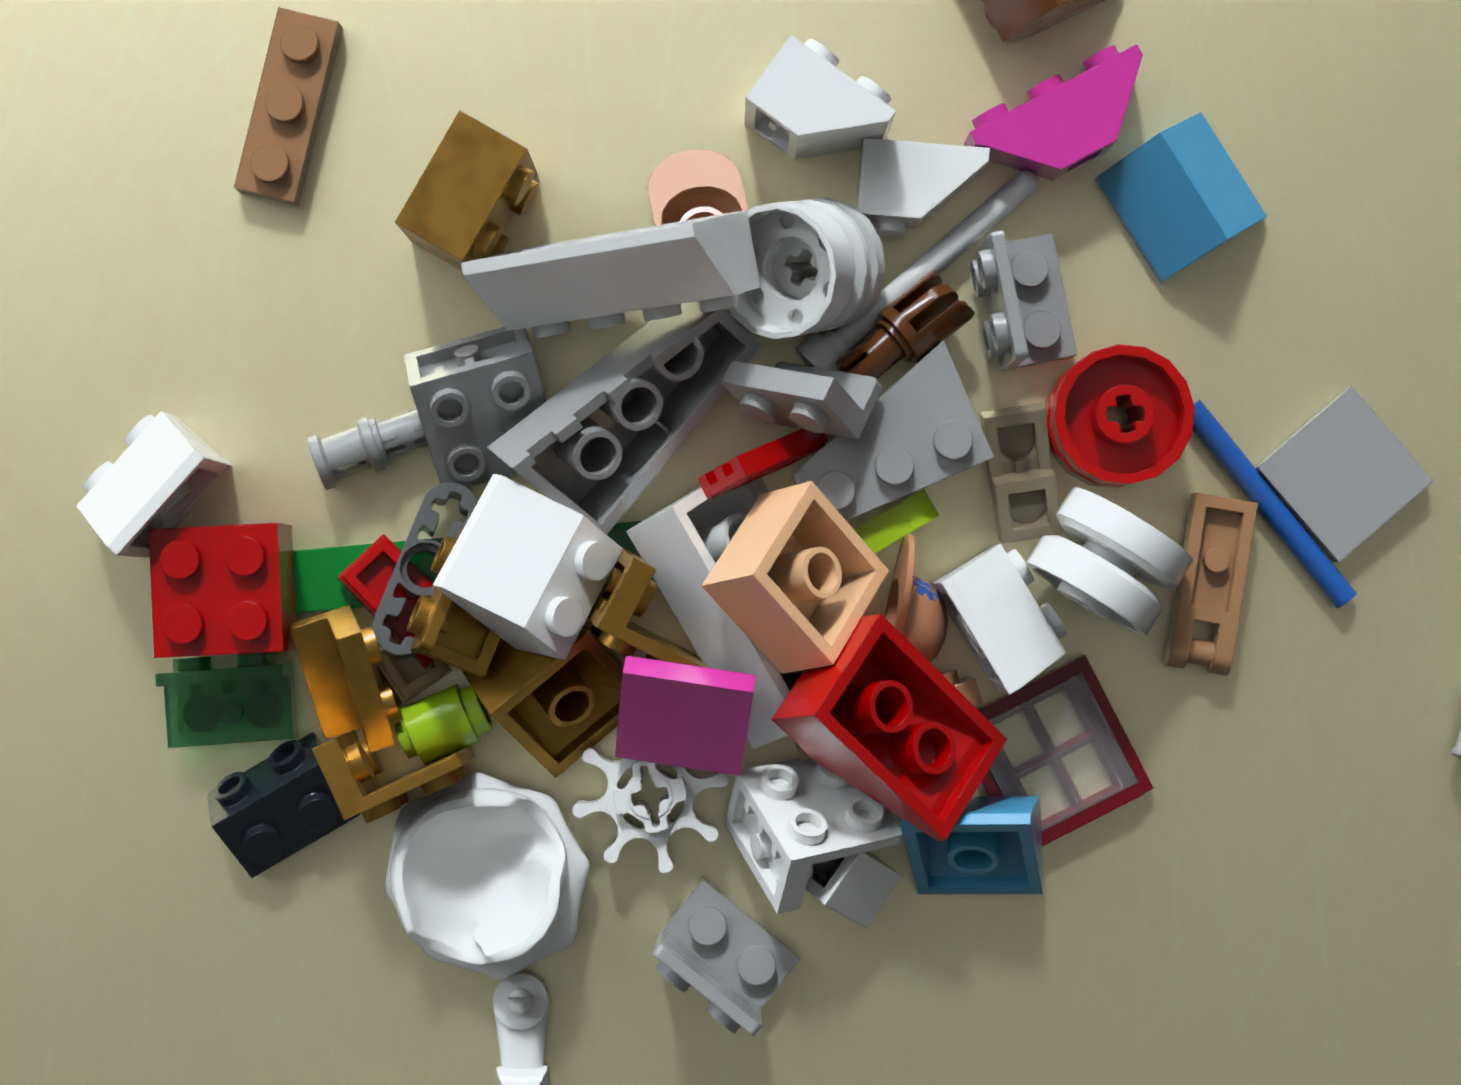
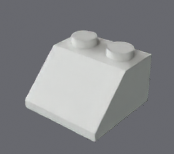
M163 411L156 418L148 415L136 424L125 439V442L130 447L114 464L108 461L91 474L83 486L87 495L77 505V508L104 544L119 556L149 558L148 529L176 528L231 466L177 416Z
M493 474L433 586L515 649L565 660L623 548L584 515L502 475Z
M997 544L932 582L931 585L938 590L944 599L949 616L994 690L1010 695L1067 653L1059 640L1067 635V632L1050 604L1045 603L1039 607L1026 585L1033 582L1034 578L1021 555L1016 549L1006 553L1002 545Z

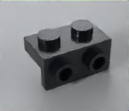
M314 732L299 740L284 742L267 759L245 772H234L226 776L207 795L211 827L251 878H254L360 815L359 813L344 820L312 751L313 748L322 744Z

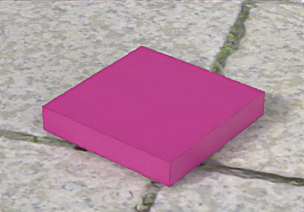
M626 656L622 672L615 757L741 776L756 675Z

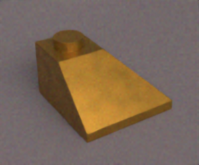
M585 625L582 626L565 660L515 649L500 638L485 677L480 678L462 671L489 714L555 778L582 757L588 747L595 746L618 726L623 666Z

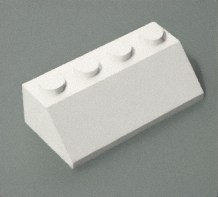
M747 210L523 248L461 263L463 276L507 330L532 327L534 338L570 332L569 321L585 318L587 319L589 330L626 323L624 312L643 310L644 321L678 316L682 314L681 304L700 301L702 312L732 308L740 305L738 294L761 287Z
M762 478L714 499L711 497L706 498L700 486L626 531L641 558L656 569L653 578L701 661L713 669L756 675L747 739L753 749L788 736L771 719L804 670L781 674L704 590L702 584L760 494L769 492Z

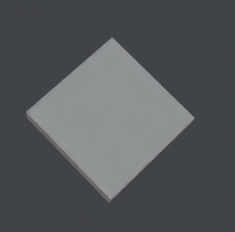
M1352 386L1341 392L1255 466L1292 514L1333 562L1343 560L1433 482V479Z

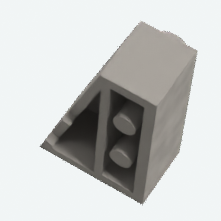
M944 340L876 400L859 439L835 436L792 475L793 484L798 485L813 481L843 518L849 521L994 458Z

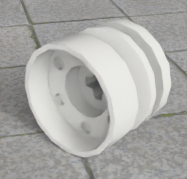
M828 197L754 206L747 211L761 287L738 294L740 305L728 309L732 316L750 332L771 339L801 336L848 326L868 312L880 294L885 272L882 241L871 221L850 203Z

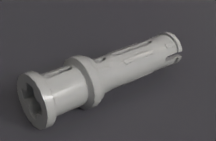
M417 409L376 422L375 418L368 419V417L358 419L357 427L323 439L317 434L307 437L314 464L326 490L335 488L336 480L373 468L377 473L386 470V466L391 465L390 459L428 446Z

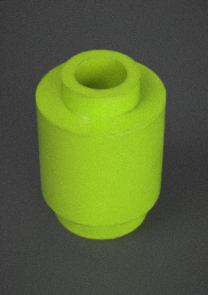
M458 684L402 707L403 721L395 724L397 737L406 756L410 759L418 755L424 765L480 743L481 735L493 730L490 715L471 685L461 689Z

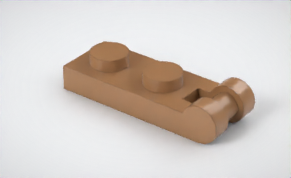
M1202 493L1191 494L1183 549L1191 555L1193 562L1176 587L1170 629L1164 646L1163 662L1165 666L1184 669L1186 664L1190 663L1206 666L1208 673L1224 676L1229 674L1234 658L1258 503ZM1195 620L1215 623L1211 641L1192 639Z

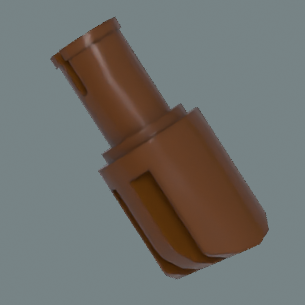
M932 270L877 314V331L847 355L840 357L836 361V365L841 372L871 376L877 379L900 360L904 362L911 361L912 363L919 362L943 340L945 341L969 322L975 312L965 301L958 300L959 296L948 284H942L941 277Z

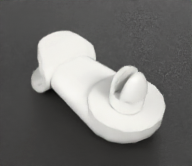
M525 973L513 974L499 983L494 991L492 1001L502 1065L498 1066L496 1071L499 1085H549L548 1065H544L550 1004L548 991L544 984L533 975Z

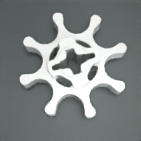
M593 746L588 747L584 751L583 760L586 763L599 767L605 772L608 779V788L606 793L597 800L577 801L573 806V814L577 818H582L592 812H604L615 820L618 827V836L604 852L606 862L615 863L619 858L622 847L627 841L634 838H644L649 840L658 851L659 871L661 873H669L673 869L674 861L668 850V839L676 830L681 828L697 830L708 842H714L718 838V827L702 821L696 815L694 799L705 788L725 787L728 784L727 774L715 772L709 776H697L685 767L671 766L677 772V775H671L660 768L657 763L625 758L622 760H610L605 758ZM643 765L648 767L650 778H653L655 786L660 788L666 787L669 794L664 795L660 799L659 822L654 821L652 810H649L648 803L645 800L636 801L634 793L639 792L643 786ZM631 768L633 776L625 786H619L618 782L621 775L626 769ZM678 802H683L684 806L676 818L670 819L668 815L674 805ZM625 813L633 815L642 821L644 825L635 824L625 816Z

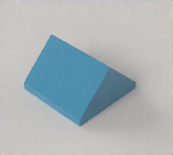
M1201 112L1158 133L1095 178L1096 183L1160 283L1267 217Z
M972 796L945 841L935 840L901 818V829L918 894H1043L1040 796Z

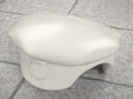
M474 772L460 778V781L442 790L412 800L401 809L393 833L386 871L385 892L394 904L407 936L419 945L429 957L443 963L479 972L495 979H506L553 953L567 949L574 943L577 935L579 911L590 872V862L572 835L556 801L551 796L501 781L480 772Z

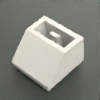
M791 35L745 97L744 124L795 160L860 150L864 138L885 140L896 110L888 105L891 101L889 94L875 82L863 76L856 82L836 67L839 59L824 45L813 39H808L804 44Z

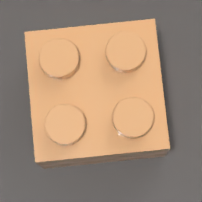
M813 481L760 494L703 582L702 587L773 666L783 674L834 665L889 570Z

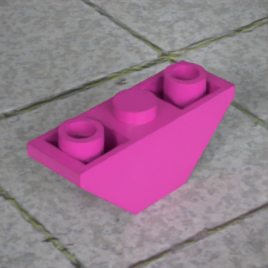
M1136 44L1121 53L1118 52L1115 45L1107 47L1082 63L1085 72L1066 82L1063 81L1060 74H1057L1027 91V95L1030 98L1028 102L1010 111L1005 103L985 111L972 120L975 129L969 132L964 146L990 148V162L1019 171L1029 170L1036 176L1052 181L1106 153L1117 141L1143 57L1139 46Z

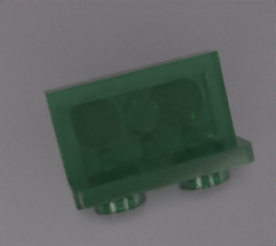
M274 652L237 654L236 667L212 669L211 657L173 659V672L155 674L156 687L164 686L168 748L298 738L293 663L275 664Z

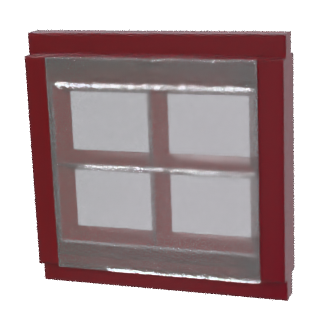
M1084 654L1029 681L1010 695L1004 694L977 708L1007 738V741L983 778L982 784L988 796H1040L1042 847L1154 789L1094 670Z

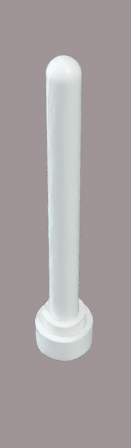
M1029 170L1017 173L880 291V294L865 315L848 326L837 328L834 332L826 330L821 335L817 333L811 334L795 348L797 355L804 365L839 371L836 361L840 357L847 355L852 348L877 328V314L932 270L937 274L941 273L1037 189V176Z

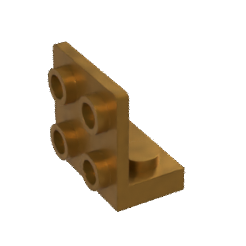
M623 548L587 617L593 623L590 628L591 633L599 637V642L625 656H633L638 648L647 653L646 659L710 668L692 652L630 621L632 615L641 617L650 605L657 588V583L651 580L656 569L637 554Z
M355 730L312 749L344 820L362 813L366 824L402 807L401 805L409 802L406 792L421 786L424 795L428 796L460 781V778L467 775L463 765L475 757L471 746L466 747L380 786L375 776L383 772L380 759L376 751L370 752L365 739L359 741Z

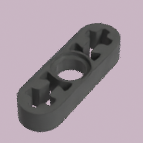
M445 482L438 484L425 495L379 604L372 629L380 651L389 657L406 659L418 654V652L410 649L414 640L413 637H405L401 645L394 644L390 641L391 630L383 626L387 618L391 620L399 619L406 604V598L393 597L397 588H400L408 596L416 600L421 595L431 597L434 586L423 588L415 585L408 577L407 565L413 557L419 554L428 553L435 556L441 544L433 540L418 539L421 531H425L432 538L435 534L440 514L431 509L434 504L445 506L449 498L457 499L460 501L459 512L467 516L465 522L454 520L450 525L447 536L454 538L456 532L465 527L477 505V500L467 487L459 483Z

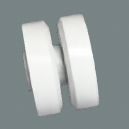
M1074 487L1059 508L1056 517L1061 527L1082 543L1083 547L1058 535L1042 536L1026 564L1046 581L1057 587L1061 594L1102 619H1109L1141 636H1147L1162 612L1163 607L1155 593L1137 581L1135 577L1160 588L1177 587L1193 562V558L1175 541L1134 514L1090 491Z

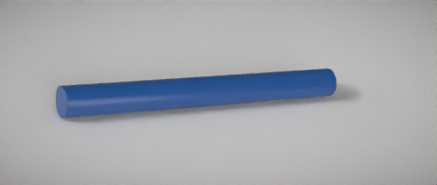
M1200 399L1194 403V433L1249 501L1258 503V512L1334 606L1340 608L1357 594L1356 591Z

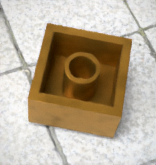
M459 110L395 220V224L412 243L461 271L462 262L502 254L509 239L502 234L514 212L520 216L525 214L540 186V183L533 180L537 170L528 149Z

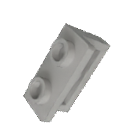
M731 360L721 381L740 402L738 406L740 411L758 422L774 423L805 429L814 433H827L853 439H859L882 390V385L875 377L782 361L776 363L774 367Z

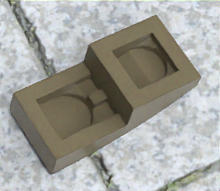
M1042 403L980 412L981 428L994 455V458L986 461L1001 544L1036 539L1042 536L1062 535L1063 530L1056 517V513L1060 508L1057 475L1051 465L1045 407Z

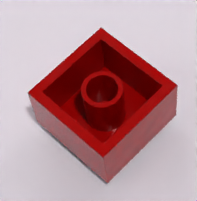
M258 523L148 529L154 658L296 650L290 632V625L296 622L292 525Z

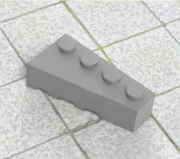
M700 301L682 303L681 315L648 322L487 448L547 498L584 515L607 535L727 388L721 381L731 360L748 363L762 347V344L724 309L702 312Z

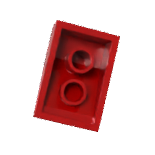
M882 614L861 617L834 665L804 670L771 719L814 761L937 841H945L1007 741V738Z

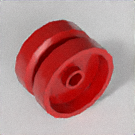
M1117 344L1089 353L1057 378L1045 400L1050 453L1067 474L1089 486L1117 489L1158 477L1179 460L1192 436L1195 407L1187 381L1170 360L1146 347ZM1116 408L1123 413L1124 425L1122 428L1119 422H1108L1107 411Z

